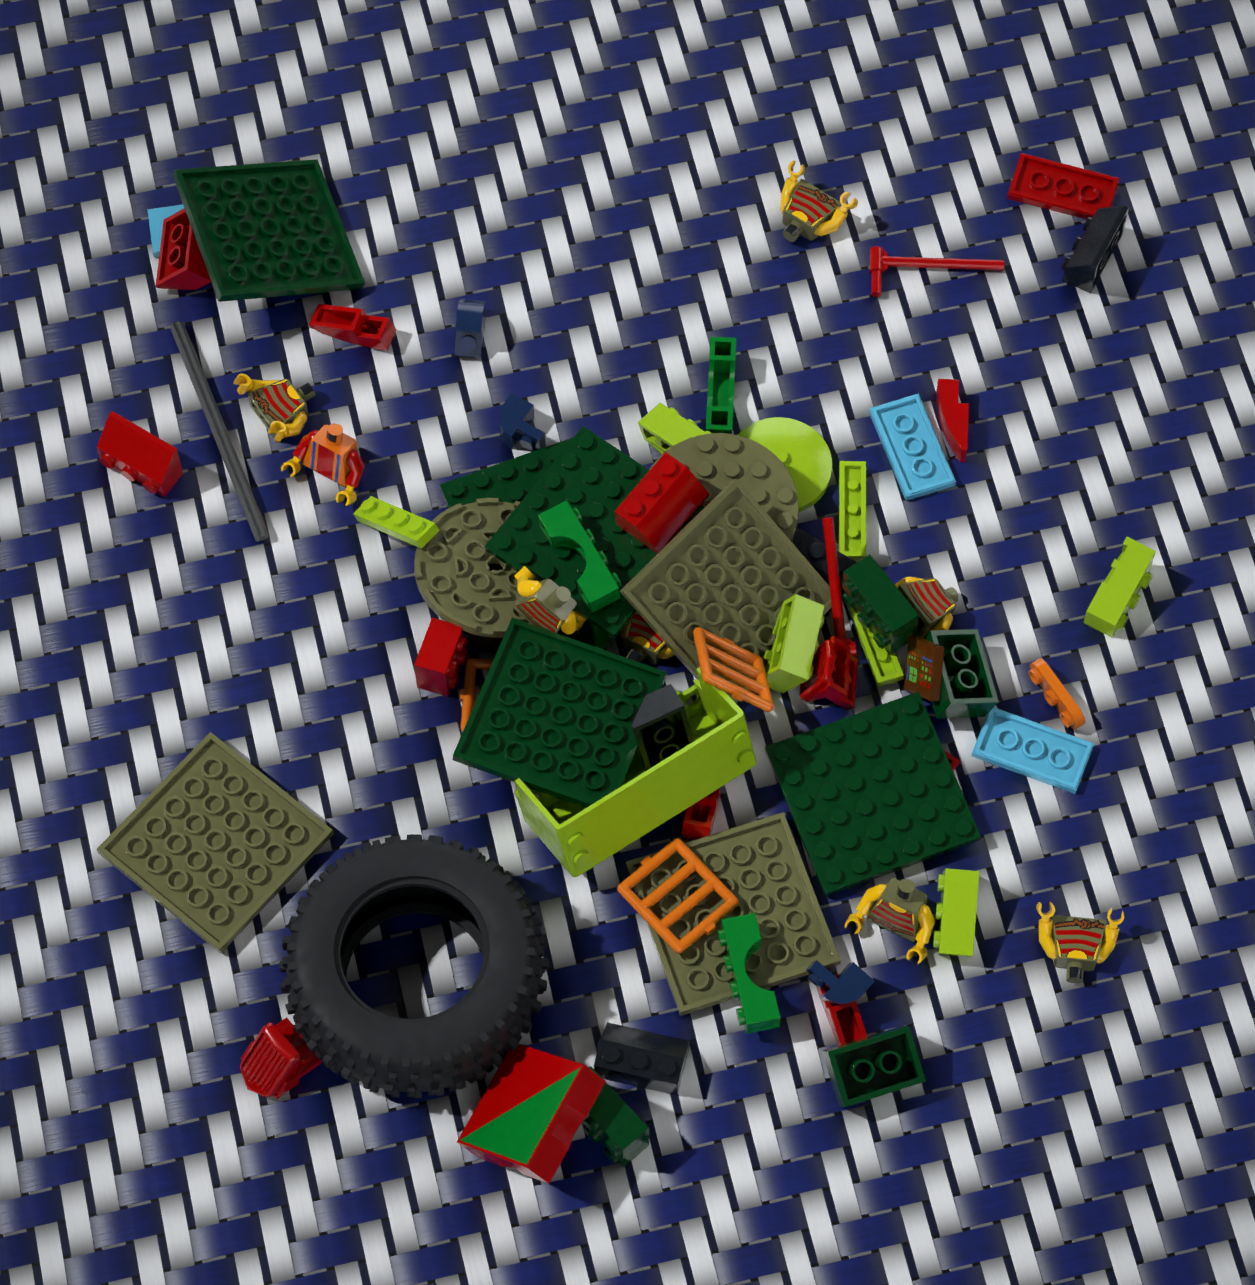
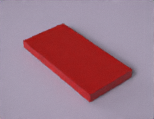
M1021 153L1007 199L1087 220L1089 216L1093 218L1097 209L1112 207L1120 178Z

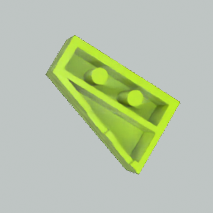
M662 403L656 405L638 421L643 439L661 455L669 448L688 438L711 434L709 431L700 429L693 420H686L680 416L677 410L672 407L668 408Z
M1126 537L1123 542L1122 552L1118 559H1114L1111 564L1112 569L1105 581H1102L1090 603L1083 623L1110 637L1114 636L1117 629L1122 631L1129 618L1126 616L1129 608L1135 609L1141 598V595L1138 594L1142 587L1146 589L1152 580L1153 574L1150 573L1156 551Z
M797 594L783 601L772 634L776 635L772 650H766L764 658L768 660L765 670L771 689L785 693L806 682L812 676L814 669L812 665L813 656L819 646V641L817 640L818 633L824 623V616L822 615L824 605Z
M945 868L943 875L939 874L937 891L942 892L941 903H936L935 919L940 920L939 931H934L933 947L938 948V954L973 956L980 871Z

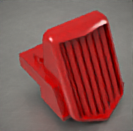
M832 636L830 640H826L818 646L813 656L812 665L814 669L812 676L809 680L800 684V697L803 701L811 702L827 698L845 710L855 708L858 658L850 654L851 646L835 636Z
M287 1017L276 1025L272 1022L266 1024L256 1039L250 1043L243 1056H241L242 1061L240 1063L241 1073L247 1089L264 1097H271L273 1095L276 1100L297 1086L300 1078L322 1063V1060H319L315 1055L316 1050L311 1052L307 1048L302 1034H297L294 1025Z

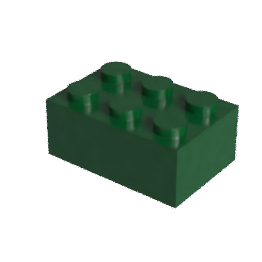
M870 554L843 571L842 600L849 609L853 608L858 614L857 618L860 624L865 629L869 628L874 634L873 638L881 649L885 648L891 655L908 644V636H917L919 614Z
M978 629L930 630L924 639L944 647L939 701H932L936 718L985 717L999 701Z
M902 1025L822 1051L838 1105L841 1107L854 1105L926 1082L909 1026Z
M591 1066L589 1067L590 1070L600 1076ZM605 1083L582 1124L586 1127L584 1130L586 1135L594 1143L599 1141L605 1148L603 1151L608 1159L614 1164L618 1162L624 1168L649 1146V1127Z

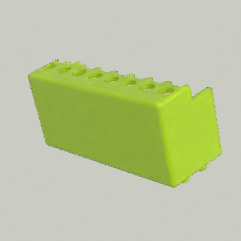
M700 667L696 669L699 680H693L694 685L682 693L676 691L685 706L694 742L645 771L639 749H637L623 786L585 808L531 789L520 778L515 780L517 786L515 794L525 822L572 877H578L756 765L757 760L743 710L724 691L705 683L702 679ZM697 694L695 701L686 705L687 699Z

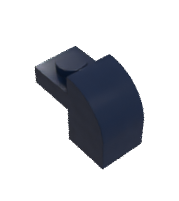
M460 299L455 324V355L482 356L487 301Z
M513 393L507 398L499 413L502 440L511 449H513L517 442L528 450L533 449L536 451L546 446L545 432L530 425L535 418L534 405Z
M817 960L813 961L806 969L810 974L808 979L820 989L823 986L826 988L819 998L830 1004L838 1005L856 1001L874 983V980L854 962L849 963L837 977Z

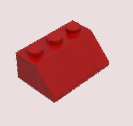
M185 208L164 219L155 286L159 289L197 290L211 282Z
M113 411L110 412L97 445L100 462L107 468L112 469L114 467L121 471L126 479L130 481L136 480L143 484V487L152 494L158 493L165 497L183 474L177 448Z
M665 452L614 511L616 525L658 554L709 497V492L688 467Z

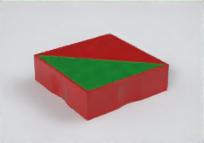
M519 1044L515 1051L509 1048L502 1064L492 1078L457 1143L480 1159L502 1167L515 1168L526 1176L549 1184L566 1155L577 1129L587 1117L606 1081L583 1064Z

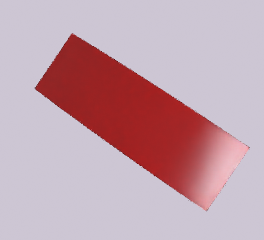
M325 304L317 305L309 323L310 328L339 340L388 351L397 330L390 318L366 315L363 309Z
M938 379L936 401L939 421L951 450L959 462L965 463L968 445L969 403H958L959 380Z
M722 787L687 808L683 821L682 838L697 840L711 835Z
M816 986L820 997L825 992L826 988L823 986L820 989ZM820 998L838 1046L867 1037L856 1001L836 1005L825 1002Z

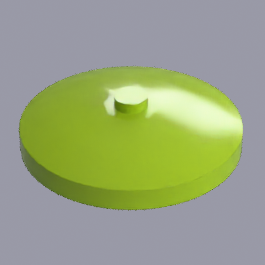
M774 417L754 422L738 434V436L751 439L763 445L784 464L796 488L799 512L813 506L824 495L831 480L832 457L825 440L812 427L795 419Z

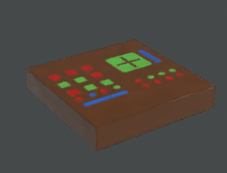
M908 636L905 690L911 693L919 692L920 697L929 701H939L944 657L943 646L919 636Z

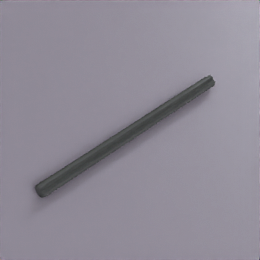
M182 321L173 323L170 326L171 332L251 531L257 542L266 540L269 537L268 530L186 327Z

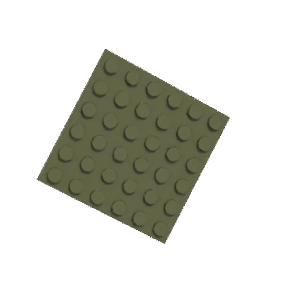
M733 479L620 590V593L698 680L696 669L700 665L693 636L695 628L700 627L723 639L727 638L733 641L735 645L762 657L766 667L768 660L764 658L766 650L771 651L774 645L776 635L772 634L783 601L797 594L824 605L823 616L832 608L830 586L738 479ZM726 693L735 703L739 701L737 699L732 698V695Z
M210 732L97 848V852L221 954L334 833L329 826Z
M784 812L685 843L738 898L739 905L723 919L751 913L756 915L761 936V948L750 956L745 965L746 973L755 985L766 989L810 975L806 969L816 960L827 969L840 965V957ZM676 851L633 887L636 895L643 900L688 862ZM658 852L649 854V856L653 857ZM648 855L626 862L629 876L641 867L640 862ZM694 871L653 905L650 910L660 920L663 919L705 884L706 881ZM714 890L668 929L680 940L725 901ZM722 920L716 924V929L708 936L706 934L702 935L682 953H676L647 923L680 1016L733 999L730 982L734 981L732 973L726 972L723 956H727L725 946L720 947L717 930H721Z

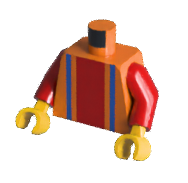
M335 423L324 425L319 431L313 430L305 435L292 453L294 455L293 459L283 463L281 471L283 472L290 465L293 468V473L290 477H293L301 470L300 461L302 460L303 465L346 487L345 490L337 493V503L342 502L346 495V506L353 504L357 499L354 488L358 487L364 470V463L358 453L357 441L344 434L342 426Z

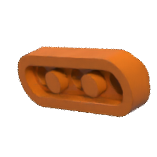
M1042 658L1032 662L1028 671L1029 677L1035 685L1039 684L1042 688L1048 704L1055 706L1058 710L1062 723L1067 728L1071 727L1074 730L1084 725L1085 717L1081 709L1049 665Z

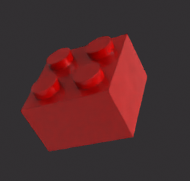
M436 618L431 619L414 664L417 688L447 697L451 688H456L460 675L457 671L460 664H465L468 656V649H465L467 638L464 637L463 628Z

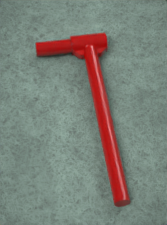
M874 246L870 248L869 272L871 274V295L873 297H880L882 295V274L888 267L1003 271L1004 260L888 256V253L882 247Z
M833 517L822 518L835 637L851 646L850 654L856 657L855 642L846 638L834 521Z

